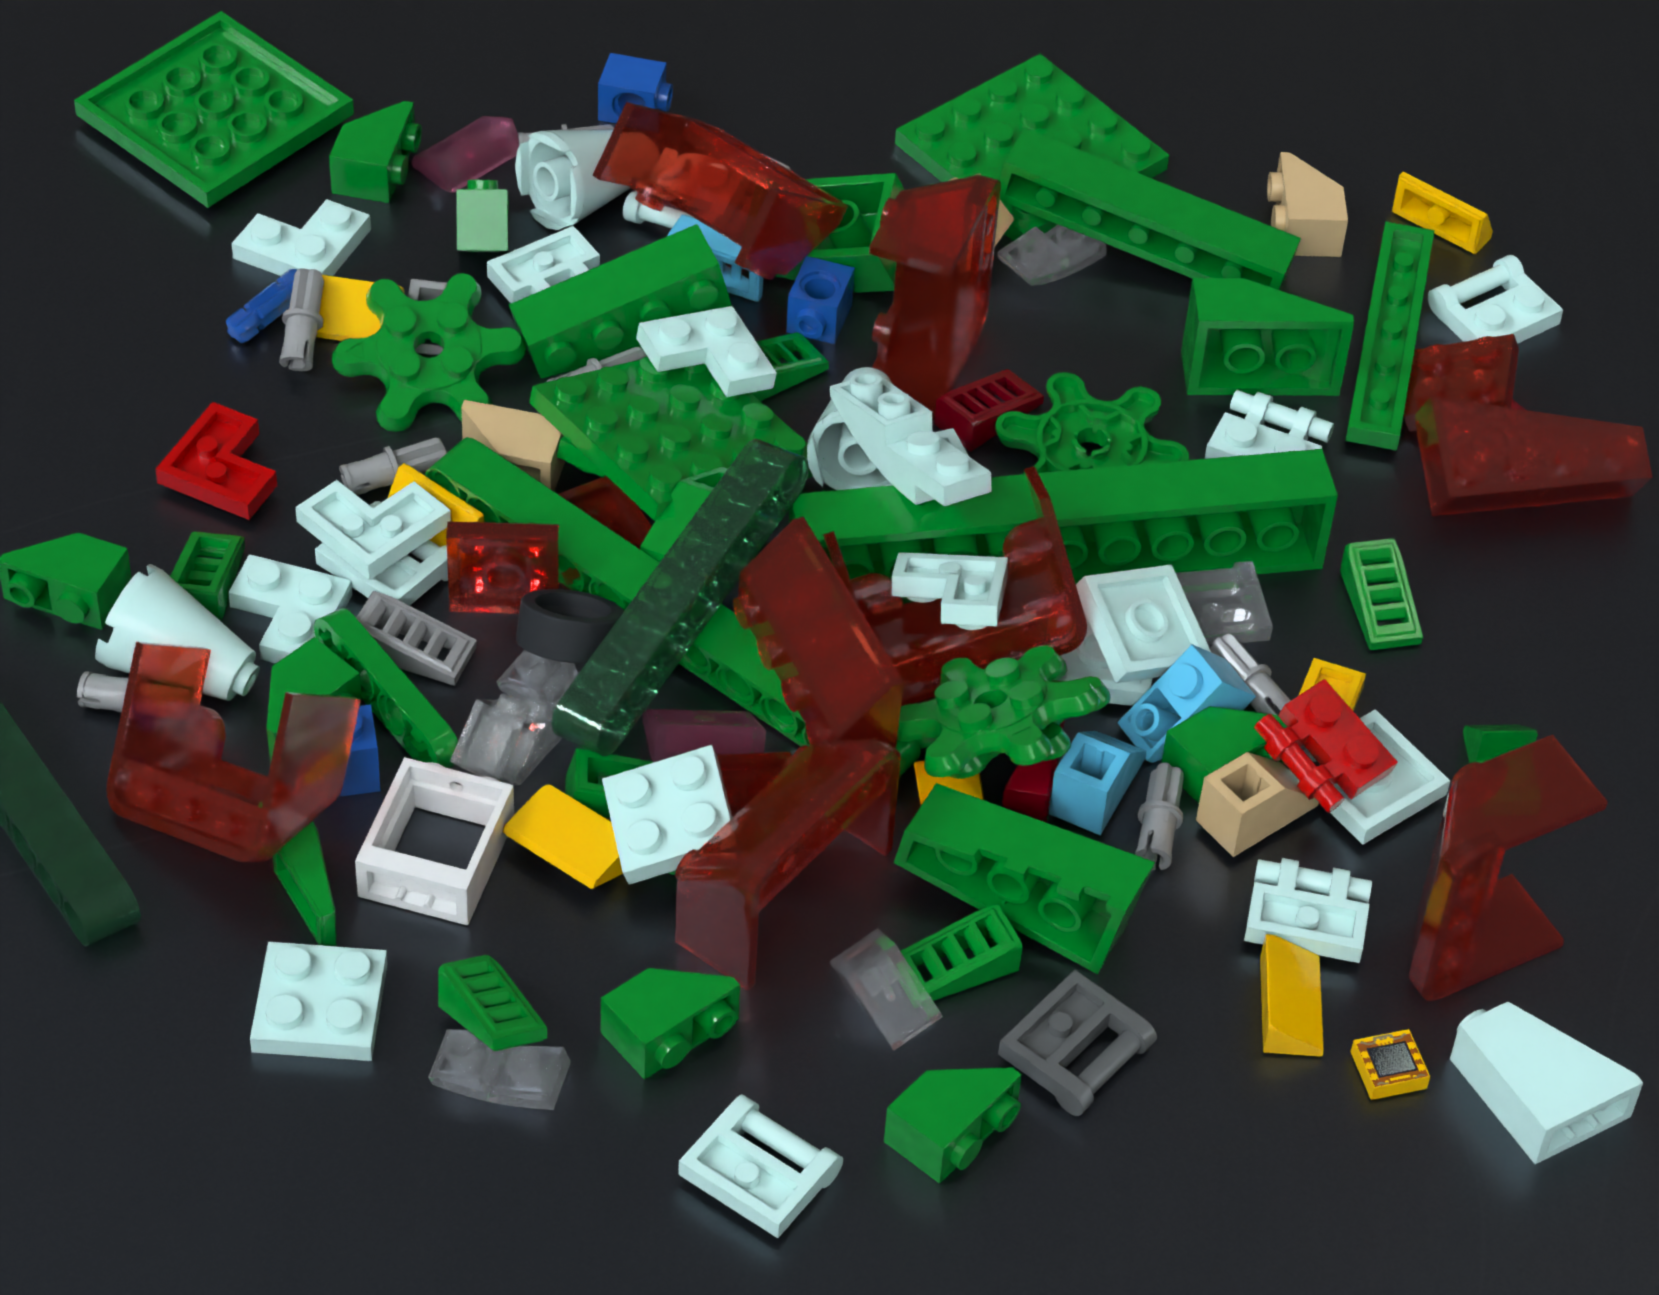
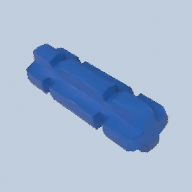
M289 269L277 279L279 284L276 282L271 283L244 305L246 310L239 308L226 319L229 336L235 338L240 343H246L259 333L257 327L260 330L264 329L282 315L283 312L288 310L294 275L297 270Z

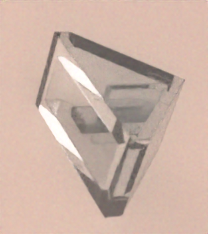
M878 928L830 961L833 969L893 1050H896L943 1017L896 944Z

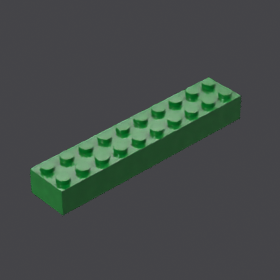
M1322 449L991 477L992 492L947 506H943L935 499L915 505L893 485L790 494L787 572L796 616L941 603V598L931 602L920 603L911 601L907 597L892 596V573L898 552L1008 557V579L1004 597L1075 591L1074 586L1084 576L1172 565L1179 582L1323 569L1338 494Z

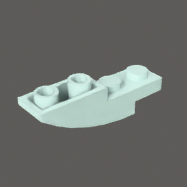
M871 372L858 373L853 375L849 381L830 386V397L857 443L883 476L915 505L935 499L943 506H947L992 492L991 472L934 433L932 430V411L879 374Z

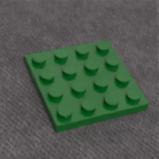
M222 11L74 100L75 111L78 117L207 208L354 115L352 98Z
M1041 54L896 129L895 144L943 184L956 177L962 181L980 173L995 193L1004 162L1024 127L1150 178L1167 170L1169 161L1168 153ZM1002 202L1014 217V221L1004 234L1022 249L1063 227Z
M644 357L640 360L603 367L595 371L570 377H561L557 380L533 385L529 403L654 521L672 502L671 493L679 480L719 467L755 478L756 493L813 477L807 464L808 443L804 438L794 432L752 393L726 397L705 363L657 372L649 358Z

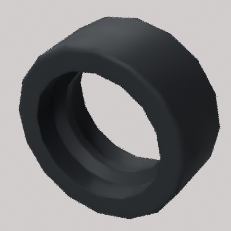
M564 589L532 591L521 598L516 643L527 652L558 662L599 664L612 661L620 652L625 619L624 610L613 601L585 592Z

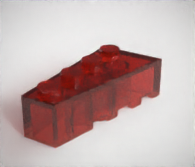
M1430 397L1414 416L1432 516L1633 496L1652 478L1643 427L1438 397Z

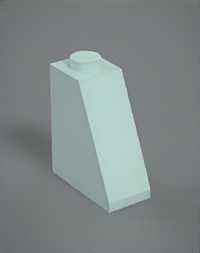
M1510 1002L1503 1003L1487 1012L1484 1009L1476 1010L1465 1017L1457 1028V1035L1450 1056L1453 1064L1534 1164L1630 1118L1643 1085L1641 1079L1632 1071Z

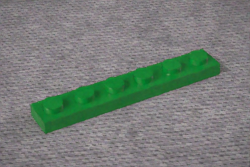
M1385 222L1345 441L1397 450L1435 230Z

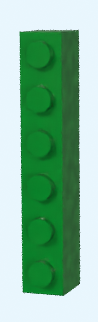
M1025 127L1004 162L995 193L1001 202L1192 279L1245 278L1281 290L1301 240L1297 236Z

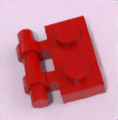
M1325 679L1283 706L1278 717L1287 726L1286 728H1283L1271 713L1260 719L1254 726V729L1266 741L1267 744L1264 749L1276 762L1282 760L1299 779L1300 782L1297 787L1309 800L1315 798L1327 813L1335 810L1345 800L1334 784L1337 783L1352 800L1389 775L1398 763ZM1301 746H1305V748L1319 762V766L1315 765V763L1301 749Z

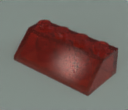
M805 518L794 519L740 572L738 597L734 598L733 606L743 629L750 628L754 634L763 665L767 670L774 669L781 681L783 697L788 708L792 712L799 711L806 723V733L812 749L816 754L823 753L832 770L837 772L896 751L904 681Z

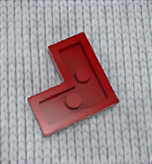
M215 402L208 406L156 467L158 484L248 520L252 518L277 487V476L275 470L241 457L259 435L258 419Z

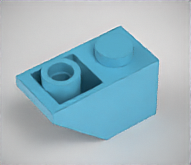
M1192 644L1117 723L1136 747L1147 751L1146 761L1154 763L1162 759L1167 730L1209 706L1243 711L1256 695L1225 658Z
M1096 730L1078 732L1071 743V748L1065 753L1054 772L1049 815L1101 835L1144 762L1147 751Z

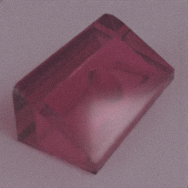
M482 116L414 156L411 162L414 168L443 190L455 193L456 189H461L467 185V180H476L515 157L519 148L518 132L512 118Z
M643 710L642 719L653 763L712 745L718 757L720 769L757 770L762 766L766 730L749 711Z

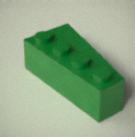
M698 224L509 304L518 331L526 343V349L541 379L575 371L587 366V361L591 358L601 361L634 347L642 348L636 339L638 326L641 322L732 306L719 263Z
M938 783L934 785L905 829L894 863L979 910L999 904L1015 930L1097 975L1125 930L1155 864L1154 861Z

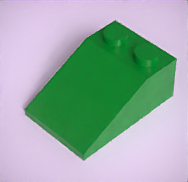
M896 173L757 182L742 246L764 258V274L796 280L805 257L809 256L855 267L853 293L897 291L915 208Z
M1193 278L1181 349L1187 395H1234L1235 391L1239 390L1251 395L1261 392L1267 395L1339 396L1354 326L1353 314L1245 278Z

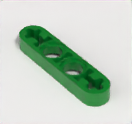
M340 608L315 620L314 633L316 638L360 673L362 700L366 705L371 704L372 712L413 760L425 763H438L449 769L460 764L462 759L461 748L451 727L348 609Z

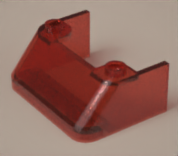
M626 102L592 175L602 181L629 186L637 191L635 199L639 203L661 212L665 205L681 209L741 246V250L734 263L770 280H773L776 274L787 275L840 225L848 208L841 200L711 124Z
M983 175L901 190L896 199L888 198L882 211L880 228L869 247V254L896 262L893 303L887 314L879 313L872 332V342L878 343L877 358L872 368L885 373L894 386L932 411V420H935L936 400L953 389L981 334L987 316L1001 182L1000 180Z
M1035 466L1024 469L1038 519L1016 526L1008 533L1004 540L1003 556L1008 557V579L997 626H986L978 630H966L959 628L956 624H941V598L925 603L910 602L903 604L901 597L892 596V579L883 574L871 573L850 579L834 531L823 534L874 692L882 702L890 706L902 707L935 697V690L940 686L943 665L956 658H968L978 668L986 669L991 662L997 659L1013 658L1018 661L1028 650L1037 646H1050L1061 656L1074 651L1084 641L1087 633V621L1051 498Z
M136 642L107 780V799L111 809L123 818L239 862H265L269 860L326 810L340 795L361 700L346 696L286 692L269 774L265 776L221 760L226 739L223 720L215 710L200 705L211 649L196 646Z
M1553 734L1483 763H1469L1462 767L1452 779V786L1447 796L1419 903L1409 980L1425 1000L1433 1001L1443 998L1563 947V937L1515 876L1510 874L1497 880L1505 850L1606 809L1608 801Z
M879 738L816 741L809 747L807 745L801 746L791 757L788 766L699 850L692 849L681 859L675 872V878L678 880L676 890L675 942L723 975L734 977L740 986L748 991L755 985L759 912L843 830H846L884 856L892 850L901 760L900 752Z

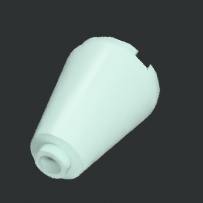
M542 130L528 135L530 137L528 142L521 143L517 150L515 164L517 184L521 196L529 194L536 207L529 210L534 219L548 229L561 230L573 226L641 182L656 152L652 142L638 130Z
M870 367L855 369L843 380V382H846L855 374L871 372L879 374L892 384L890 378L885 373ZM831 399L808 439L807 464L814 479L822 487L823 483L835 490L879 487L891 484L857 443Z
M149 564L147 565L148 576L138 571L121 592L109 612L105 624L113 627V632L108 643L98 639L95 659L108 668L130 674H139L144 678L227 701L234 698L237 693L245 696L252 688L260 671V667L254 664L256 652L162 569Z

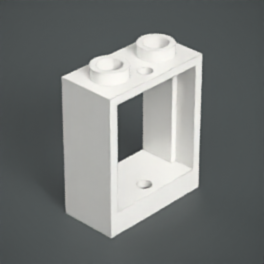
M404 757L355 860L358 897L469 925L507 839L506 834L502 831L504 825L514 816L513 785L500 782L492 777H480L445 768L438 763H425ZM415 808L486 826L466 870L395 852Z

